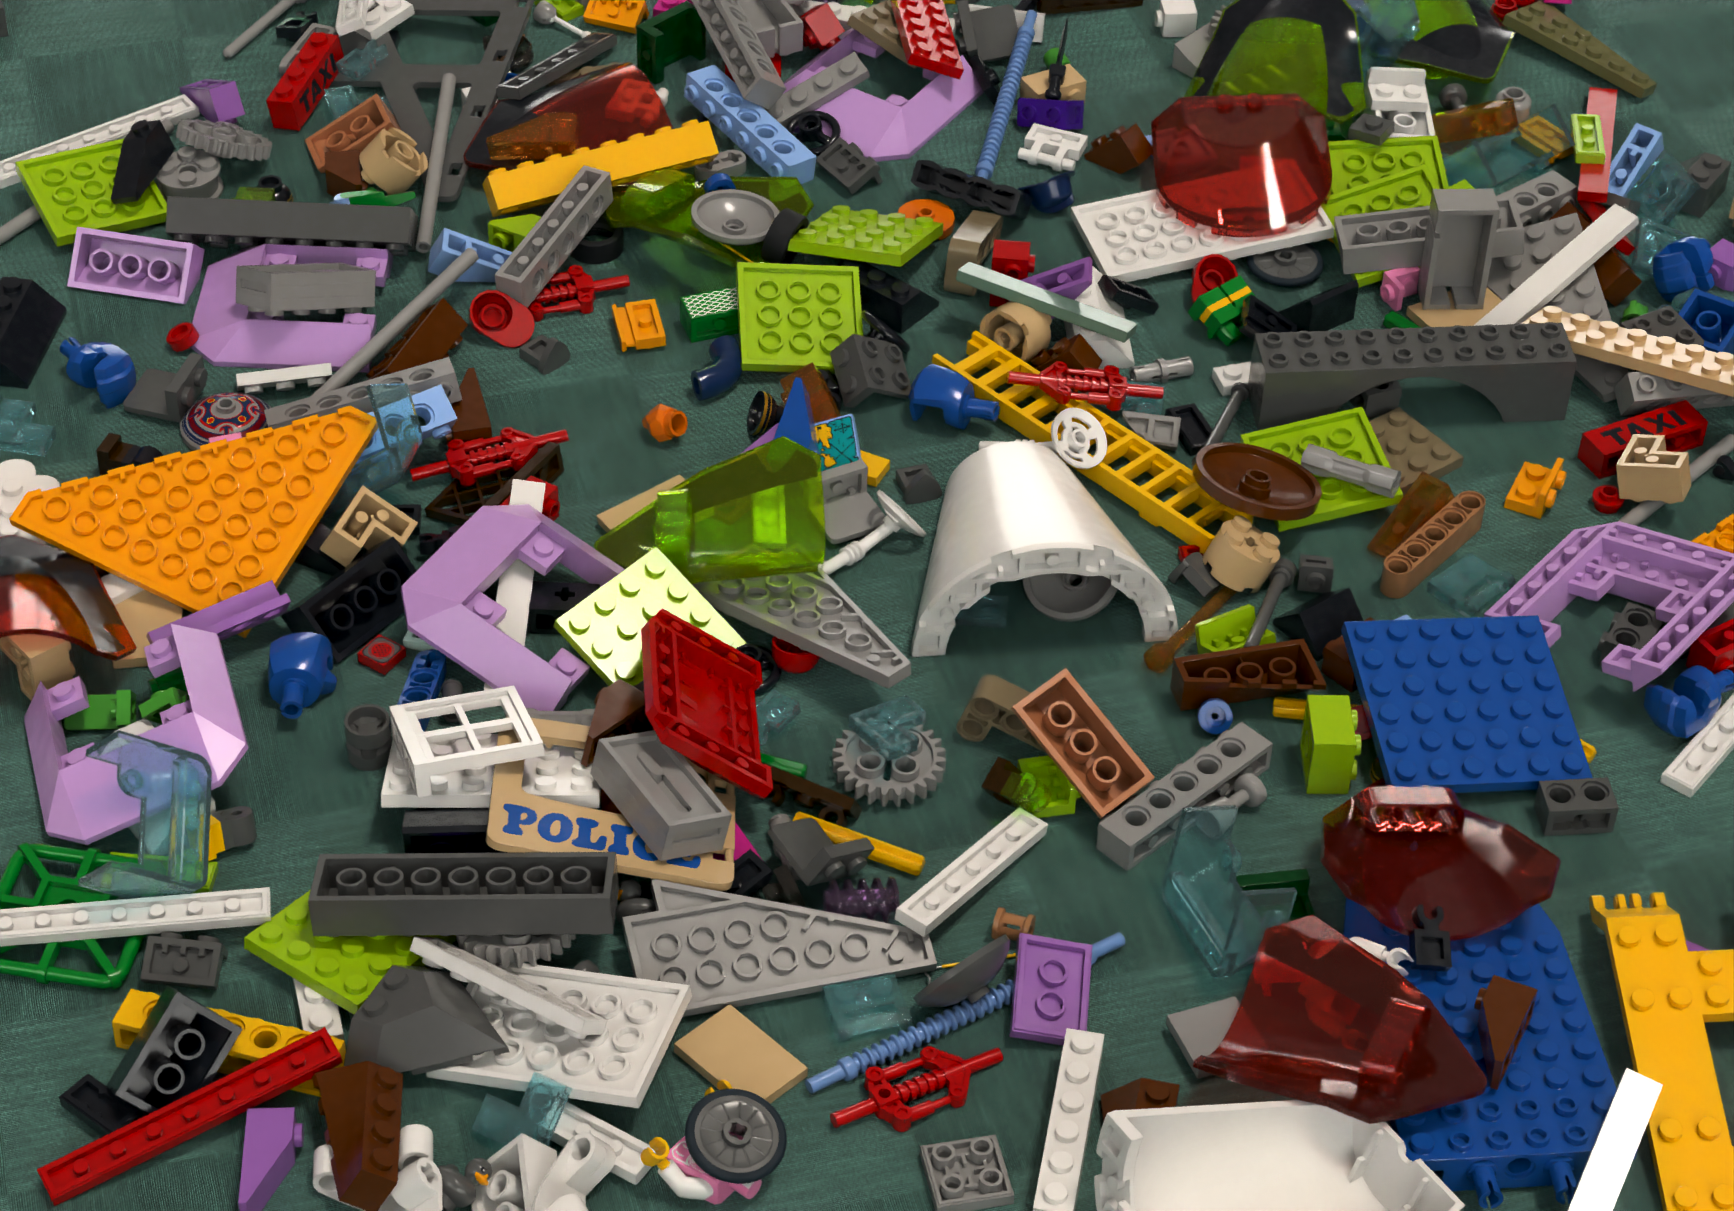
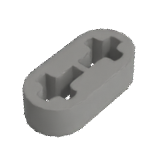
M739 150L720 152L712 162L694 166V178L698 182L705 184L710 176L717 173H725L730 178L743 175L746 172V155Z

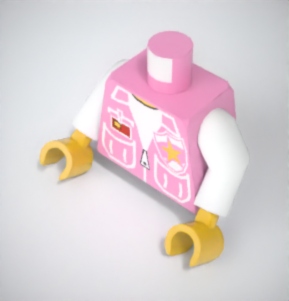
M724 1079L717 1082L719 1090L732 1089L731 1084ZM709 1087L705 1091L704 1097L714 1092V1089ZM733 1132L729 1133L730 1136H734L739 1140L743 1139L742 1136L734 1134ZM685 1136L670 1150L665 1139L655 1137L649 1142L651 1148L647 1147L641 1152L643 1164L650 1167L657 1165L659 1167L658 1174L680 1198L706 1200L716 1205L721 1204L736 1191L745 1198L752 1199L758 1193L762 1184L761 1179L751 1183L735 1184L710 1176L691 1157L686 1145Z

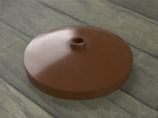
M1221 442L1205 446L1198 452L1192 469L1194 479L1198 485L1211 497L1230 508L1260 518L1280 521L1306 518L1316 511L1322 495L1321 486L1317 479L1300 464L1277 452L1250 444Z

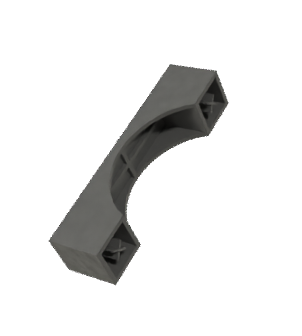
M1554 322L1255 333L1248 387L1250 388L1248 398L1258 431L1332 414L1358 394L1384 383L1406 378L1435 377L1457 381L1476 389L1495 405L1501 414L1503 422L1565 420L1577 360L1563 324Z

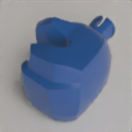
M1694 236L1684 237L1670 243L1655 254L1653 259V277L1657 290L1664 300L1671 303L1686 301L1695 288L1707 292L1715 285L1712 273H1709L1714 262L1713 253L1710 249V243L1706 239H1699Z
M69 337L68 339L73 344L72 346L65 339L60 345V352L69 359L66 365L68 377L82 387H97L100 401L107 409L123 403L136 385L135 367L130 356L121 348L111 343L90 342L81 345L74 337Z
M930 364L917 374L909 393V409L913 421L916 422L922 416L927 406L943 408L945 423L962 430L967 427L971 417L995 422L999 415L1000 406H998V401L975 398L973 385L958 372L935 364Z
M299 632L282 636L270 645L268 662L269 693L271 698L280 704L281 714L286 718H298L302 714L303 708L312 705L319 695L332 693L336 688L337 677L329 671L333 670L332 647L329 639L325 636L313 632Z
M1700 665L1692 666L1675 679L1673 691L1660 685H1647L1644 708L1653 723L1660 729L1675 737L1688 738L1709 724L1720 708L1721 694L1734 690V684H1732L1734 683V673L1729 669H1724L1713 675L1706 667Z

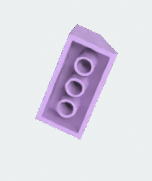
M77 227L67 287L185 305L200 279L205 249L192 243Z

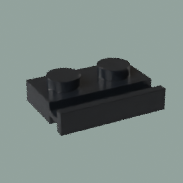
M1252 294L1243 300L1240 320L1243 325L1239 328V331L1253 341L1255 333L1297 332L1298 325Z

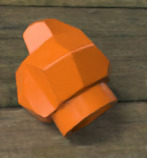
M658 404L644 416L642 425L648 429L649 433L658 442H663L683 435L687 430L688 421L682 411L664 404Z

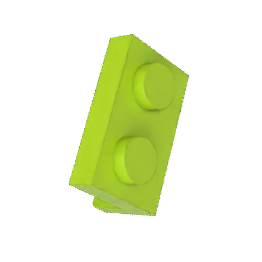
M1247 604L1197 623L1195 625L1198 654L1244 648V644L1256 619L1254 606ZM1266 629L1259 645L1276 643L1275 633Z
M1049 755L1018 759L1017 768L1025 774L1023 781L1030 786L1025 795L1032 815L1037 818L1075 814L1076 799L1081 798V795Z

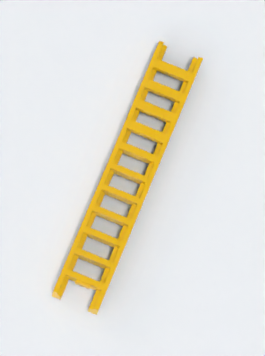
M977 330L972 332V338L967 341L966 354L969 356L955 365L938 353L932 356V364L951 369L965 377L973 385L975 398L998 401V406H1000L998 418L1030 440H1035V443L1052 441L1051 426L1053 421L1046 425L1039 421L1040 418L1050 412L1055 411L1059 414L1067 408H1080L1092 414L1105 431L1107 438L1106 455L1101 463L1090 469H1079L1070 464L1068 465L1139 511V516L1155 527H1163L1188 545H1197L1200 547L1199 552L1203 555L1215 537L1203 529V527L1216 519H1220L1223 522L1233 520L1237 515L1247 518L1253 524L1254 516L1230 508L1206 493L1194 479L1191 469L1086 401L1070 399L1068 404L1062 405L1037 386L1014 384L1000 394L995 392L994 389L1007 382L1008 371L1040 374V371ZM985 367L991 369L990 372L978 379L971 376ZM1030 396L1036 399V401L1022 409L1016 405ZM1072 418V422L1080 423L1084 427H1086L1087 430L1089 429V427L1082 421ZM1061 423L1058 427V440H1061V433L1064 430ZM1095 439L1090 440V446L1096 443ZM1122 456L1131 461L1117 471L1108 466ZM1144 472L1154 476L1153 479L1142 486H1138L1131 481ZM1168 487L1178 492V494L1165 502L1155 497ZM1192 503L1203 508L1189 518L1179 513V511Z

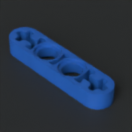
M431 649L421 651L415 656L397 705L438 698L441 685L447 673L446 656L438 650ZM430 718L418 719L423 732L426 730Z

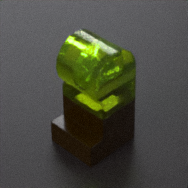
M1000 757L995 761L981 786L998 802L1015 808L1020 807L1030 813H1038L1044 810L1052 798L1050 788L1030 772L1022 773L1010 761Z

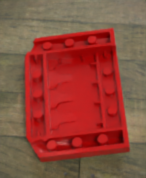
M662 608L641 629L645 714L662 744L679 752L696 766L754 797L765 799L773 790L771 767L761 763L755 691L763 683L761 662Z

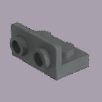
M841 137L816 159L817 165L852 195L870 179L878 185L883 182L878 173L881 168L877 162L870 156L865 158L863 152L855 143L848 144Z
M161 932L160 937L148 936L140 979L143 983L217 990L222 960L227 959L228 950L219 942L218 938L211 936H197V940L183 939L182 935L173 932Z

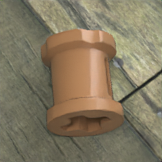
M998 907L992 925L991 938L997 939L1006 934L1010 940L1017 941L1019 933L1033 935L1036 916L1029 914L1025 917L1008 913L1005 908ZM1007 924L1019 926L1020 930L1008 928Z

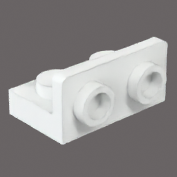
M1370 67L1365 86L1370 110L1427 112L1429 102L1423 87L1426 78L1425 69Z

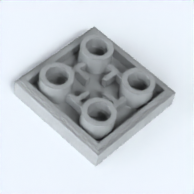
M1235 996L1167 1015L1166 1025L1197 1079L1213 1075L1201 1069L1200 1066L1203 1063L1230 1070L1267 1059V1048Z
M996 1134L920 1146V1158L935 1211H972L1014 1204V1192Z

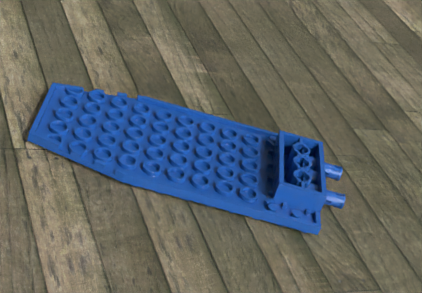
M1457 839L1425 849H1418L1417 845L1413 842L1409 850L1385 847L1374 842H1365L1360 867V883L1364 905L1346 894L1343 941L1352 937H1362L1386 946L1389 952L1394 948H1402L1410 955L1409 933L1413 929H1419L1412 920L1413 909L1419 904L1423 905L1424 915L1428 919H1432L1431 911L1436 906L1442 907L1444 918L1439 924V931H1449L1452 967L1447 972L1411 969V961L1404 959L1398 965L1409 973L1407 976H1398L1387 962L1384 961L1382 962L1384 964L1383 969L1395 976L1426 1003L1438 1023L1480 1077L1484 1085L1483 1090L1476 1095L1419 1111L1389 1117L1392 1129L1404 1141L1407 1158L1411 1161L1421 1158L1451 1191L1475 1190L1478 1204L1484 1209L1488 1208L1487 1196L1491 1209L1498 1207L1503 1202L1504 1198L1500 1188L1553 1185L1555 1198L1558 1203L1565 1204L1563 1195L1565 1192L1568 1204H1570L1617 1088L1559 930L1537 901L1527 905L1500 875ZM1493 975L1538 989L1533 1016L1498 1090L1490 1088L1477 1028L1480 1010L1474 1009L1480 988L1487 989ZM1361 1006L1359 1016L1374 1064L1389 1024ZM1637 1148V1151H1636V1153H1635V1156H1634L1633 1160L1636 1159V1157H1637L1638 1148Z

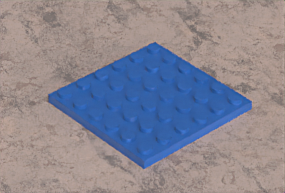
M1538 615L1347 621L1343 623L1341 632L1389 796L1536 790L1539 781L1593 778Z

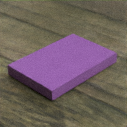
M1019 933L1016 947L1009 1037L1063 1046L1067 1028L1087 1031L1092 945Z

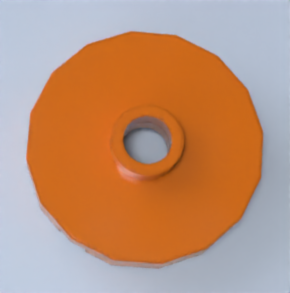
M915 199L902 205L897 212L905 214V218L930 217L933 218V222L943 223V235L939 237V240L947 238L955 227L953 210L948 205L937 200Z

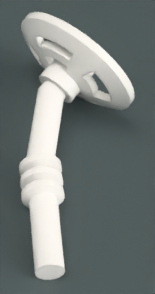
M1067 408L1057 414L1051 426L1052 441L1035 443L1058 453L1064 461L1079 469L1095 467L1101 463L1107 452V438L1102 425L1092 414L1080 408ZM1072 418L1082 421L1089 427V429L1087 430V428L1080 423L1072 422ZM1061 423L1064 430L1061 433V440H1058V427ZM1095 439L1096 451L1092 458L1087 452L1090 447V440ZM980 441V442H979V450H980V449H983V448H985V447H987L988 445H990V444H992V443H1003V442H1000V441Z
M878 490L876 492L878 500L887 514L882 519L884 523L859 542L853 541L841 548L839 554L819 566L827 575L845 565L851 566L863 559L867 551L892 534L893 531L897 533L901 528L921 537H925L927 534L897 503L883 491Z

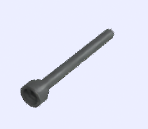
M1280 558L1269 574L1268 578L1271 584L1244 647L1260 644L1283 588L1290 586L1296 576L1297 569L1292 561Z

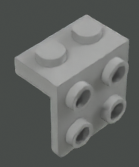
M862 459L819 472L818 477L804 480L803 507L831 544H839L868 535L884 523L882 519L885 517V514L867 492L868 466Z

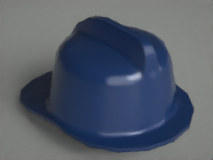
M1075 171L1065 172L1044 182L1018 188V190L1031 196L1033 206L1040 212L1056 213L1074 203L1075 198L1070 178L1076 173Z

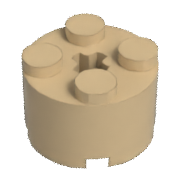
M392 127L388 131H385V128L382 129L359 156L360 164L363 168L361 171L362 178L369 184H376L386 191L388 195L406 192L427 170L428 160L424 152L419 154L414 148L417 145L414 139L405 132Z
M1008 301L983 317L980 323V333L1024 362H1028L1042 349L1047 350L1051 340L1050 325L1052 319L1050 315L1036 311L1031 307Z
M1237 515L1233 520L1226 521L1221 525L1203 555V563L1206 565L1209 562L1212 567L1210 574L1223 585L1239 592H1243L1245 588H1252L1251 593H1256L1261 589L1280 558L1278 549L1280 540L1275 535L1269 532H1262L1252 526L1247 518Z

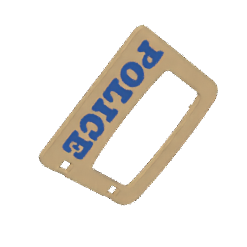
M531 718L543 744H546L547 748H552L553 745L585 748L590 726ZM514 730L498 732L496 746L519 742ZM684 757L697 773L706 778L707 786L732 814L722 850L659 861L623 814L577 806L529 794L522 789L524 760L495 764L486 843L495 850L508 853L616 852L618 873L725 891L731 888L734 880L735 786L696 766ZM715 787L725 788L726 794L715 792ZM713 853L725 855V861L713 859Z

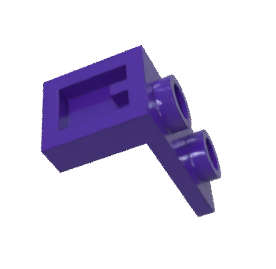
M1018 99L1017 126L1032 127L1036 123L1062 130L1083 129L1084 100Z

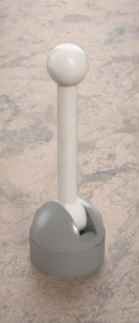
M545 0L539 2L534 9L533 18L541 24L549 25L556 22L580 35L582 38L591 34V32L582 31L557 17L556 8Z

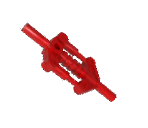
M572 265L566 272L555 273L547 283L551 285L550 289L544 287L529 305L528 309L534 318V322L541 321L544 314L554 312L567 313L579 310L583 314H589L594 310L595 293L630 287L629 276L622 275L593 281L591 275L583 271L582 266ZM559 299H560L561 301H563V302H559L558 305H554V306H549V307H543V306H542V302H544V304H549L550 301H552L553 303H555V302H558Z
M1056 361L1041 371L1040 374L1008 371L1007 374L1008 384L1037 386L1062 405L1068 404L1070 399L1083 400L1089 404L1106 405V408L1111 411H1119L1122 403L1125 402L1126 396L1162 399L1164 394L1163 387L1127 383V378L1119 374V368L1112 365H1107L1104 369L1084 367L1082 370L1068 368L1066 363Z
M505 427L501 430L499 436L487 439L482 437L463 442L461 439L451 440L448 443V452L445 453L447 460L409 469L412 482L450 472L452 478L460 480L461 485L469 486L476 482V478L494 474L496 470L512 467L514 470L519 471L538 452V449L548 442L559 444L569 441L566 429L534 437L512 427Z
M927 1046L920 1051L919 1058L906 1063L898 1062L883 1069L877 1066L869 1067L865 1071L864 1083L868 1099L831 1113V1123L835 1128H838L874 1113L879 1120L883 1119L891 1123L896 1131L906 1132L911 1128V1122L935 1113V1110L948 1104L954 1108H960L965 1105L971 1074L1002 1062L1003 1054L996 1047L964 1060L962 1057ZM919 1066L931 1070L929 1073H923L920 1077H913L911 1080L908 1079L902 1082V1084L898 1083L893 1087L889 1083V1081L907 1074V1071ZM944 1085L949 1089L947 1096L935 1101L927 1100L912 1107L904 1105L908 1101L917 1099V1097L925 1096L926 1093L930 1094L935 1092V1090H940L944 1088Z

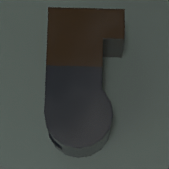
M109 433L96 450L100 475L108 474V470L130 464L139 466L154 461V458L163 456L158 449L152 446L140 447L122 442L121 435Z

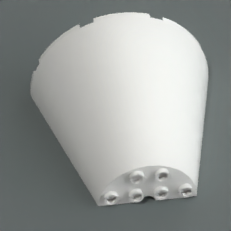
M1029 441L992 443L963 460L951 474L944 493L913 634L912 657L945 655L950 634L956 625V616L961 609H969L979 599L990 593L991 585L996 582L1017 581L1043 574L1067 573L1083 576H1104L1110 579L1112 586L1123 592L1129 599H1133L1138 606L1143 623L1142 634L1145 642L1178 640V623L1175 608L1165 586L1062 458L1052 450Z
M1304 1100L1114 1110L1106 1114L1096 1153L1102 1158V1173L1094 1176L1097 1211H1462L1465 1206L1421 1158L1415 1161L1407 1158L1404 1141L1383 1119L1368 1122L1330 1106Z

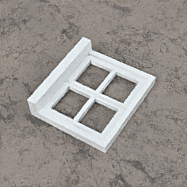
M515 686L389 706L392 737L417 798L432 795L431 775L545 756L543 741ZM502 706L507 718L470 724L465 711ZM455 713L461 726L423 732L418 719ZM514 730L519 742L482 749L476 736ZM467 737L472 751L434 757L429 744Z

